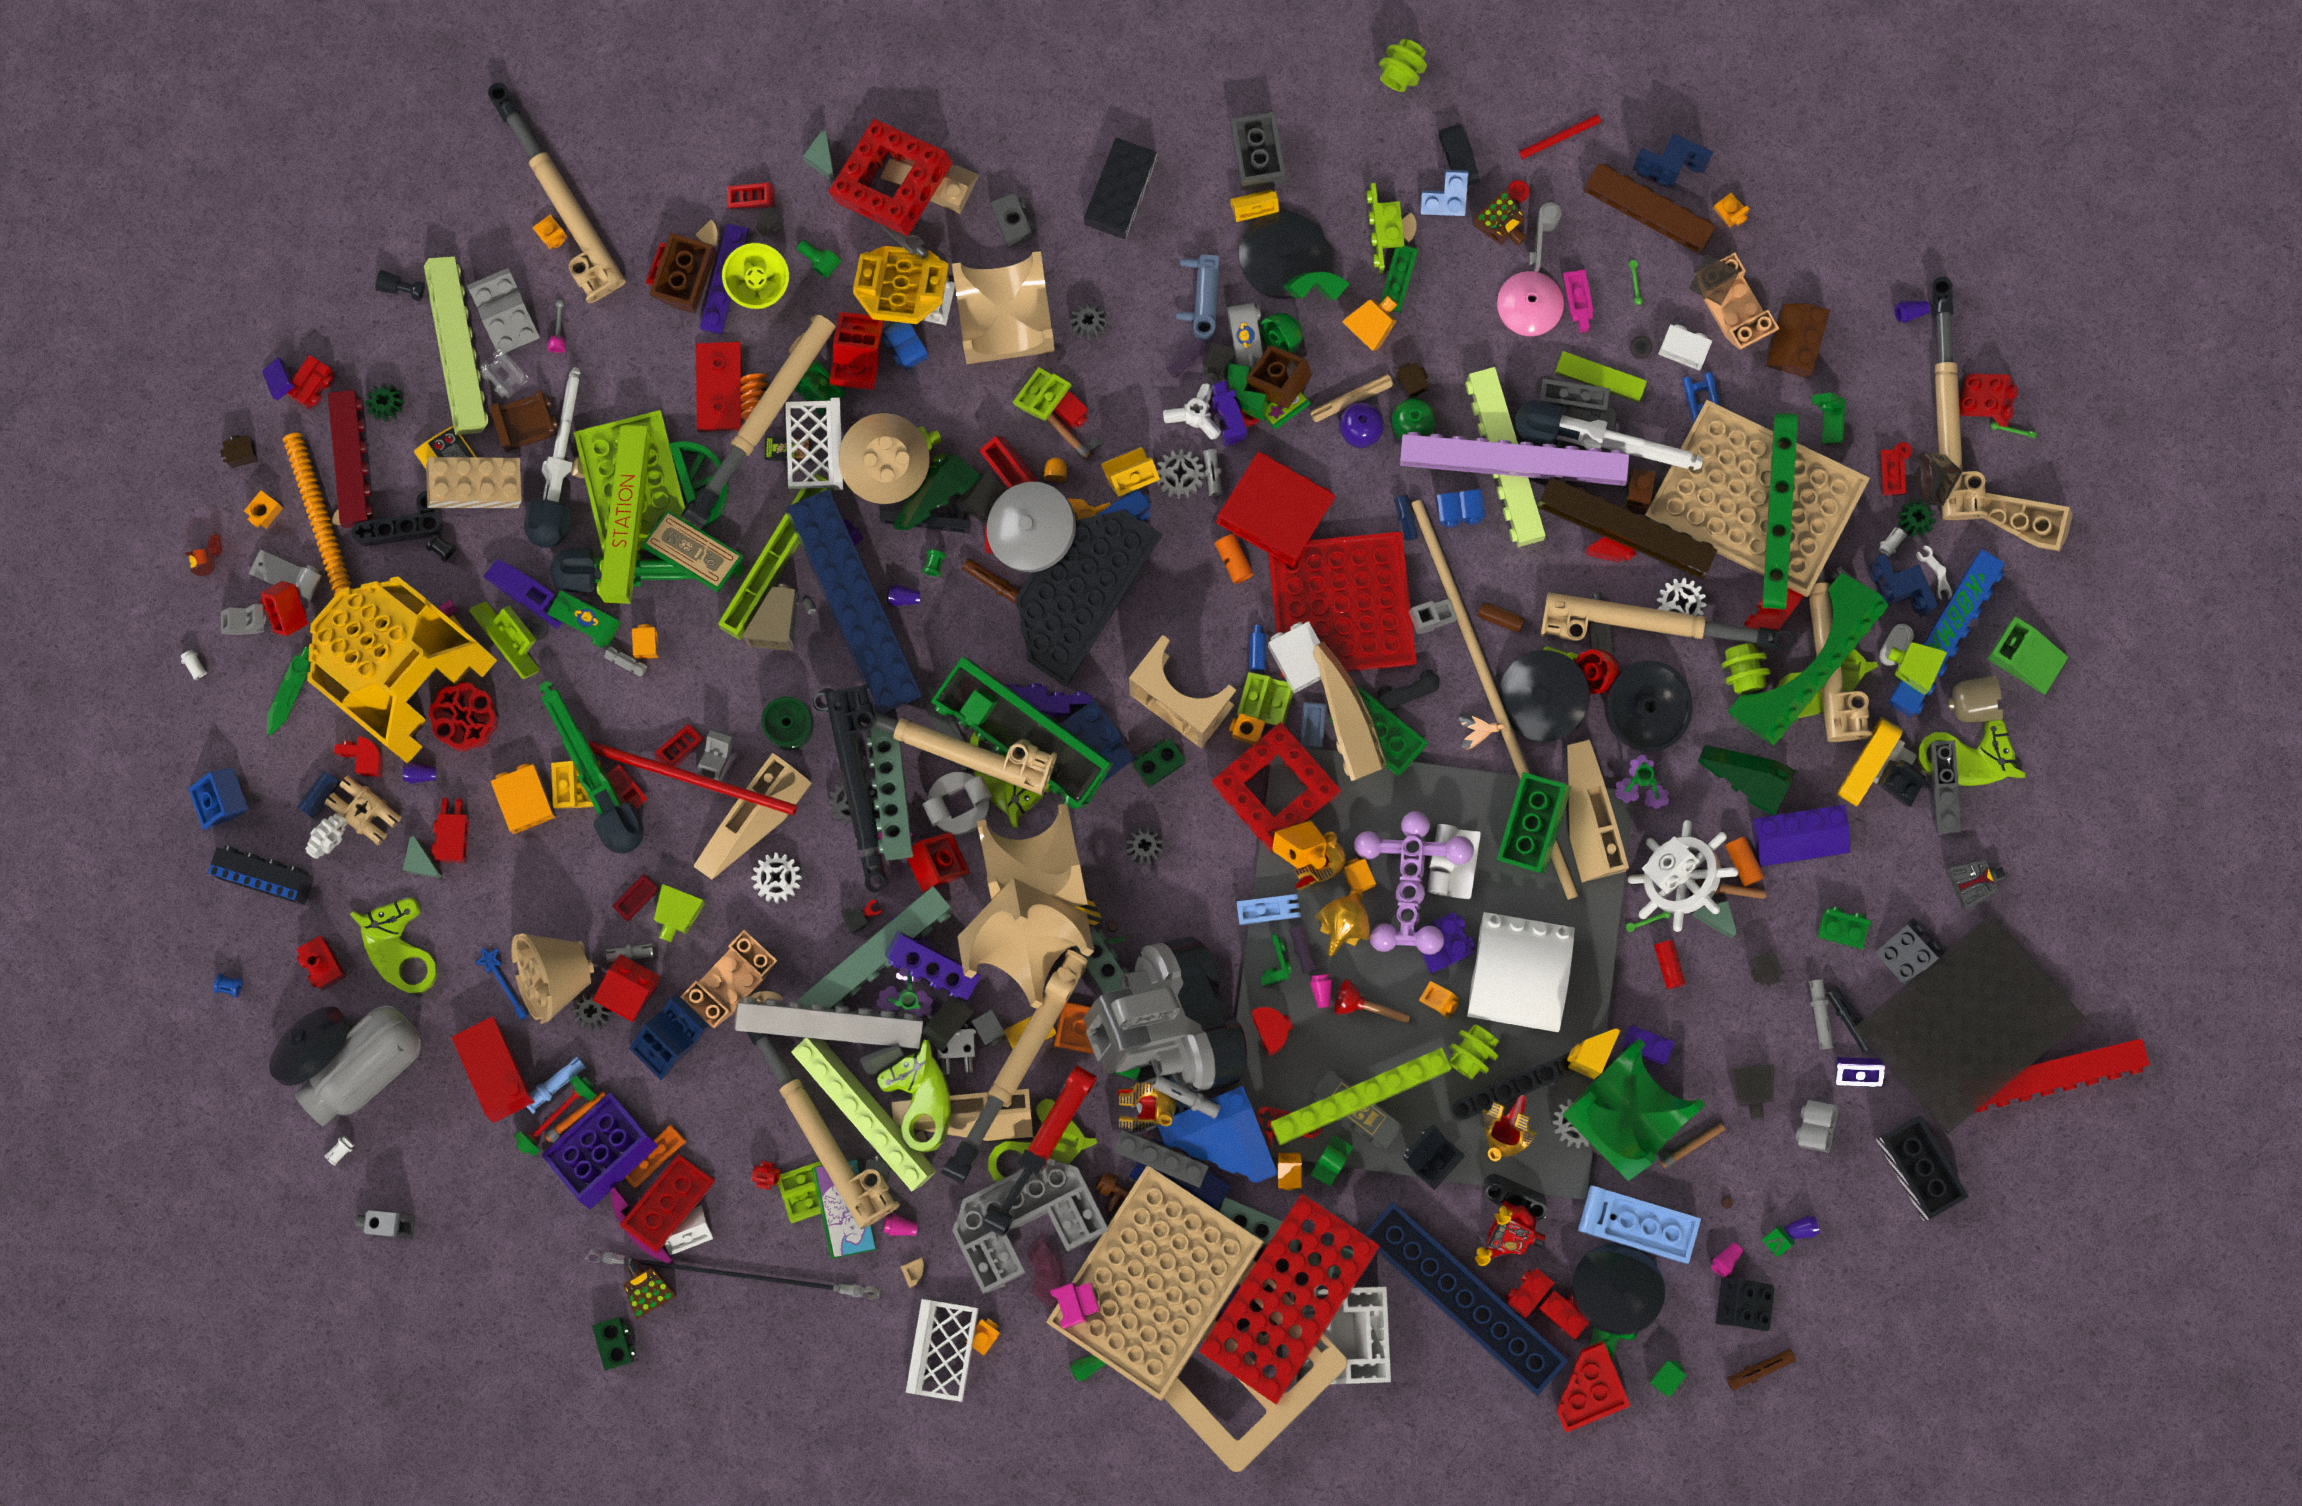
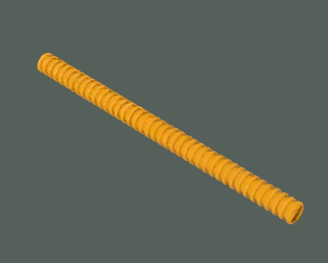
M298 432L291 433L283 438V442L286 443L285 449L288 450L287 455L290 456L291 467L295 469L293 471L294 475H297L295 480L299 482L297 486L301 488L299 492L303 495L301 498L305 501L304 506L307 507L306 513L309 514L310 525L314 527L312 531L316 533L314 537L318 540L316 543L320 546L319 552L322 553L321 558L324 559L325 570L329 572L327 576L331 578L329 582L333 585L332 591H335V597L341 589H353L350 587L352 583L348 581L350 577L346 575L348 571L344 568L345 563L342 562L343 556L340 555L339 544L335 542L337 538L333 536L335 532L331 529L333 526L329 523L330 517L327 516L328 511L325 510L324 499L320 497L322 493L318 491L320 487L316 484L318 481L314 478L315 472L312 471L313 466L310 465L311 460L308 459L307 448L303 446L305 444V441L302 439L303 435Z

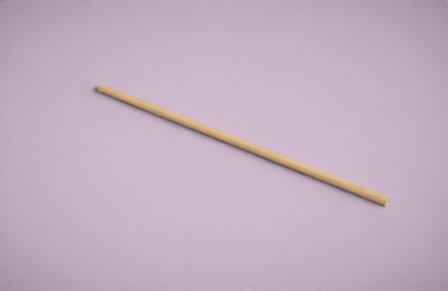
M1422 500L1414 501L1411 505L1447 596L1450 598L1456 613L1458 624L1496 720L1499 724H1504L1505 726L1500 730L1521 780L1523 772L1529 774L1530 772ZM1555 840L1551 859L1567 900L1578 897L1558 843Z

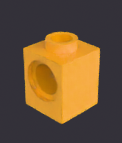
M260 490L244 512L249 516L247 520L258 528L261 525L267 529L283 507ZM267 507L266 513L258 516L259 509Z
M650 624L638 625V628H632L633 656L636 659L659 658L656 628L651 627Z
M1239 713L1238 719L1233 718L1229 731L1233 732V739L1254 745L1261 738L1265 721ZM1244 724H1249L1253 731L1250 734H1243L1240 727Z
M1355 858L1346 862L1347 866L1344 867L1343 872L1351 890L1358 889L1364 892L1375 887L1376 882L1366 859L1359 860V858Z
M1278 1153V1188H1283L1284 1190L1301 1188V1153Z

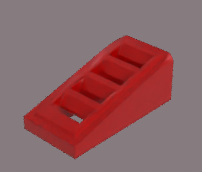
M769 182L727 186V208L775 207V187ZM739 191V202H736V192ZM745 191H748V201H745ZM754 191H757V200H754Z
M688 723L655 751V759L658 762L677 767L704 741V738ZM687 733L694 742L690 743L684 735ZM679 740L687 746L685 749L678 743ZM672 746L679 752L678 755L670 749ZM665 753L672 758L671 761L664 755Z

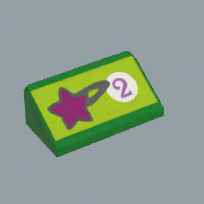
M1302 392L1299 393L1288 409L1273 402H1268L1264 420L1271 427L1277 429L1311 403Z

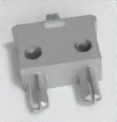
M967 1024L963 1025L965 1029L959 1030L949 1041L947 1053H942L937 1049L938 1059H941L944 1075L945 1058L947 1074H950L949 1058L964 1057L965 1073H968L969 1057L970 1073L973 1072L972 1057H975L974 1034H976V1030L968 1029ZM969 1044L971 1046L970 1052L964 1050L965 1045Z

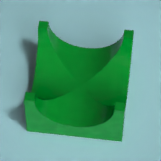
M1640 1038L1617 1055L1562 1114L1627 1181L1650 1166L1657 1159L1655 1155L1663 1145L1706 1105L1700 1098L1696 1100L1677 1098L1662 1089L1651 1078L1642 1061V1049L1646 1044Z

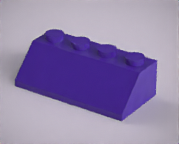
M1845 804L1755 818L1751 822L1760 867L1849 853V822Z

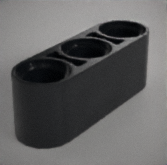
M1461 124L1439 130V138L1450 170H1468L1467 187L1480 183L1479 173Z
M1491 1174L1486 1177L1484 1193L1487 1200L1499 1206H1502L1504 1201L1514 1206L1523 1205L1535 1216L1536 1222L1545 1219L1548 1211L1544 1195L1498 1174ZM1492 1186L1500 1187V1189L1496 1191H1493L1489 1188ZM1514 1195H1518L1521 1197L1518 1200L1511 1199V1197ZM1534 1205L1542 1206L1540 1209L1531 1208Z

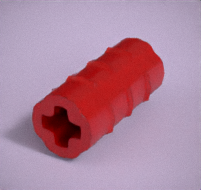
M1668 940L1655 944L1656 957L1666 989L1669 990L1686 985L1674 941Z

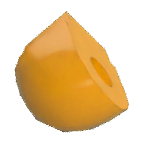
M1057 457L1049 459L1044 468V480L1055 482L1067 481V465L1064 460Z

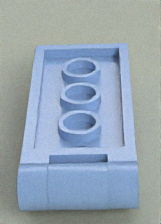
M1590 1186L1578 1231L1680 1263L1689 1264L1701 1218L1599 1187ZM1611 1214L1615 1215V1220L1610 1219Z

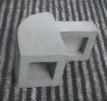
M1450 598L1437 603L1430 601L1412 607L1409 610L1417 634L1427 633L1435 628L1457 621Z
M253 604L248 608L228 607L221 612V634L245 635L264 632L266 613L263 610V604Z
M710 730L707 735L705 752L698 765L697 774L721 781L732 753V737Z

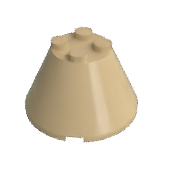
M873 414L856 422L845 434L839 449V467L844 481L859 497L873 503L891 504L908 498L921 486L929 468V450L924 436L909 420L895 414Z
M523 933L513 937L511 946L512 962H517L519 974L515 975L521 996L532 1017L535 1020L541 1019V1024L546 1023L591 984L590 973L594 972L592 961L590 959L587 960L582 941L575 942Z

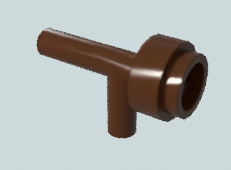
M1103 1172L1095 1188L1105 1196H1108L1111 1191L1114 1192L1105 1208L1113 1213L1121 1197L1126 1198L1130 1190L1115 1183L1117 1180L1115 1174Z

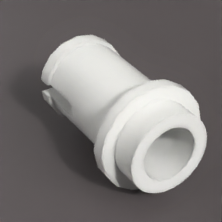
M1894 527L1887 539L1881 541L1880 552L1886 553L1888 557L1891 554L1894 555L1896 553L1895 549L1906 537V533L1902 529Z
M189 650L181 655V662L187 666L193 679L197 680L198 677H203L207 672L197 658L198 653Z
M343 1136V1138L339 1137V1142L324 1155L334 1166L337 1165L348 1151H353L354 1143L346 1136Z

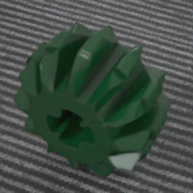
M382 383L381 389L373 386L375 392H367V396L370 399L365 401L366 406L369 407L368 413L370 415L374 414L376 420L382 417L384 422L388 421L389 416L396 419L397 417L394 413H402L403 410L399 406L404 404V400L400 398L402 396L400 390L396 391L394 385H390L387 388L385 383ZM384 399L388 402L385 406L382 403Z
M1912 499L1908 502V505L1903 504L1901 506L1902 512H1899L1897 517L1902 520L1898 522V526L1905 525L1903 531L1907 533L1910 530L1911 537H1915L1917 533L1920 537H1923L1925 531L1930 533L1933 530L1931 525L1936 523V519L1932 518V516L1936 512L1935 510H1928L1931 506L1930 503L1923 506L1922 499H1919L1917 504ZM1915 514L1918 515L1919 522H1916V518L1913 517Z

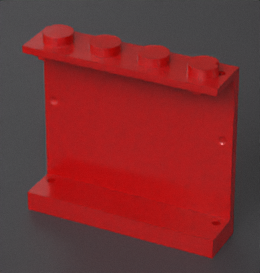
M1257 452L1219 512L1216 524L1294 568L1301 552L1328 508L1333 505L1336 495L1332 494L1330 489L1313 483L1309 477L1295 473L1288 465H1281L1274 461L1270 455Z

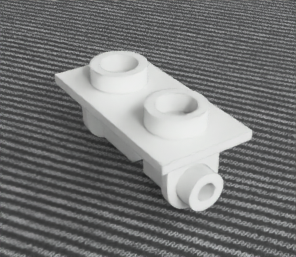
M947 278L943 304L925 317L924 321L942 325L947 324L955 289V283L950 282L949 278Z

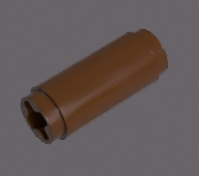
M1482 602L1477 614L1481 619L1513 632H1520L1525 619L1517 613L1489 602Z

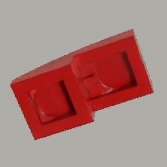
M619 764L608 772L609 779L622 804L632 803L635 808H638L648 800Z

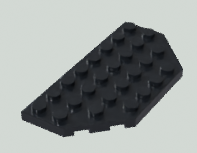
M1127 510L1076 520L1075 536L1064 557L1045 570L1032 572L1015 598L1021 618L1020 624L1023 639L1026 642L1028 662L1063 686H1068L1163 534Z

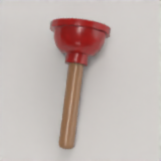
M1345 979L1342 983L1334 1005L1335 1014H1348L1354 1012L1355 1009H1365L1406 1024L1409 1023L1410 1015L1365 1000V997L1360 996L1359 989L1351 983V980Z

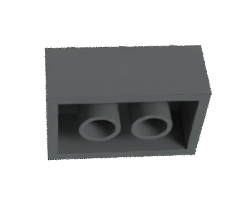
M1275 112L1231 119L1230 129L1241 190L1285 184L1286 173Z

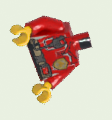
M1504 1201L1499 1212L1494 1215L1495 1220L1488 1232L1487 1249L1479 1247L1477 1249L1478 1256L1475 1257V1260L1480 1266H1485L1490 1262L1491 1258L1499 1255H1522L1529 1244L1541 1248L1546 1235L1535 1231L1537 1219L1525 1206H1514Z

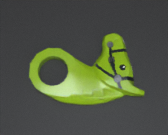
M2003 719L1984 723V738L1976 750L1963 744L1947 732L1932 733L1925 737L1917 748V762L1925 773L1932 776L1931 763L1927 758L1929 745L1931 742L1955 740L1958 782L1962 786L1985 785L2006 777L2025 778L2026 773L2016 768L2015 752Z
M985 723L982 725L989 732L1001 734L1009 747L1015 744L1010 730L1002 724ZM975 731L970 738V744L979 747L980 739L975 735L977 733ZM973 769L976 777L983 776L993 797L990 800L1008 815L1013 828H1018L1019 817L1029 811L1050 791L1048 788L1050 784L1047 785L1044 794L1040 795Z
M923 1040L920 1052L908 1055L882 1071L878 1076L877 1083L884 1092L900 1089L912 1093L911 1103L901 1126L903 1140L912 1149L929 1152L936 1150L946 1139L951 1119V1102L944 1074L931 1055L929 1040ZM930 1115L934 1119L936 1130L934 1136L929 1141L921 1143L915 1138L914 1125L919 1117Z

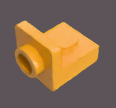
M1732 193L1728 194L1713 207L1730 228L1734 224L1739 226L1746 221L1750 210L1748 206L1743 207Z
M551 215L532 227L549 250L553 247L561 246L567 237L565 231Z
M1430 981L1419 1001L1448 1019L1457 1010L1459 998L1453 992Z
M989 1318L986 1321L981 1319L975 1328L972 1347L985 1356L1000 1335V1332L997 1331L999 1326Z

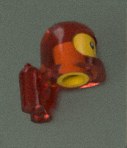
M219 534L210 535L208 548L185 552V556H189L192 574L207 576L214 571V555L220 557L222 552Z

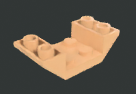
M1733 253L1696 273L1702 297L1723 334L1734 346L1741 350L1779 330V327L1769 310H1762L1743 277L1746 270L1736 253Z
M745 930L728 946L730 949L699 982L696 980L681 996L713 1028H716L736 1011L737 999L743 1000L744 996H750L766 979L777 963V960Z

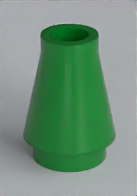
M1092 1355L1073 1360V1364L1069 1365L1075 1380L1079 1382L1087 1380L1101 1367L1105 1366L1106 1363Z

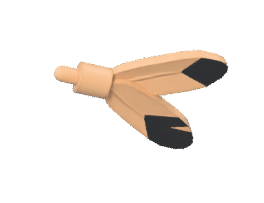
M1470 715L1460 716L1459 721L1462 725L1476 730L1463 740L1461 748L1471 749L1490 733L1503 729L1505 727L1504 724H1499L1498 722L1488 724Z

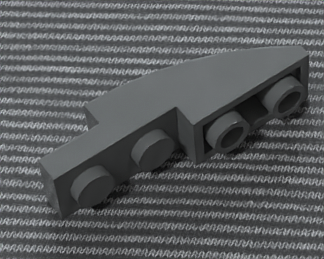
M1955 740L1931 742L1932 793L1937 833L1961 832Z

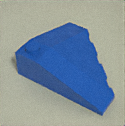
M1243 1086L1210 1100L1221 1106L1215 1119L1198 1110L1188 1109L1174 1115L1170 1126L1157 1125L1165 1146L1172 1149L1175 1146L1187 1151V1155L1201 1161L1206 1159L1218 1164V1168L1230 1173L1238 1172L1243 1174L1254 1183L1278 1174Z

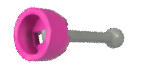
M559 299L555 303L557 307L556 334L550 337L548 350L550 352L563 353L566 351V342L560 335L564 301Z

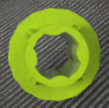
M1401 39L1398 45H1389L1386 50L1389 58H1382L1379 62V67L1383 71L1380 80L1395 91L1405 92L1408 86L1418 85L1420 78L1417 73L1425 72L1427 64L1423 58L1426 51L1419 44L1408 39Z
M1754 643L1734 646L1725 651L1727 661L1723 662L1721 666L1722 669L1731 670L1732 676L1727 677L1725 682L1727 685H1733L1737 695L1757 692L1767 687L1765 677L1770 675L1771 672L1769 668H1761L1760 662L1767 658L1766 653H1759Z
M1475 1024L1468 1033L1460 1030L1458 1035L1463 1040L1460 1046L1453 1043L1449 1046V1049L1453 1052L1452 1057L1448 1061L1449 1064L1469 1079H1473L1479 1071L1484 1074L1489 1071L1488 1067L1484 1064L1487 1058L1494 1061L1498 1058V1055L1493 1051L1499 1042L1498 1039Z

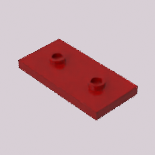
M741 342L696 343L698 432L737 431L742 427V392L740 390L742 387L740 382L742 378Z
M677 1154L620 1223V1227L652 1251L658 1253L714 1185L715 1180L680 1154Z

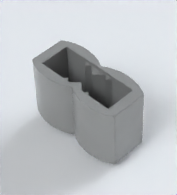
M1808 1100L1801 1110L1802 1127H1799L1796 1132L1798 1145L1802 1148L1829 1153L1839 1108L1836 1105Z

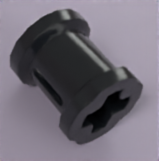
M435 533L428 541L426 549L434 551L441 557L443 562H446L455 552L456 545L449 544L441 538L439 533Z

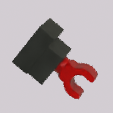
M871 900L863 910L858 908L851 912L850 908L841 912L852 935L868 926L867 917H877L882 914L881 909L877 912L871 910V906L876 904V900Z

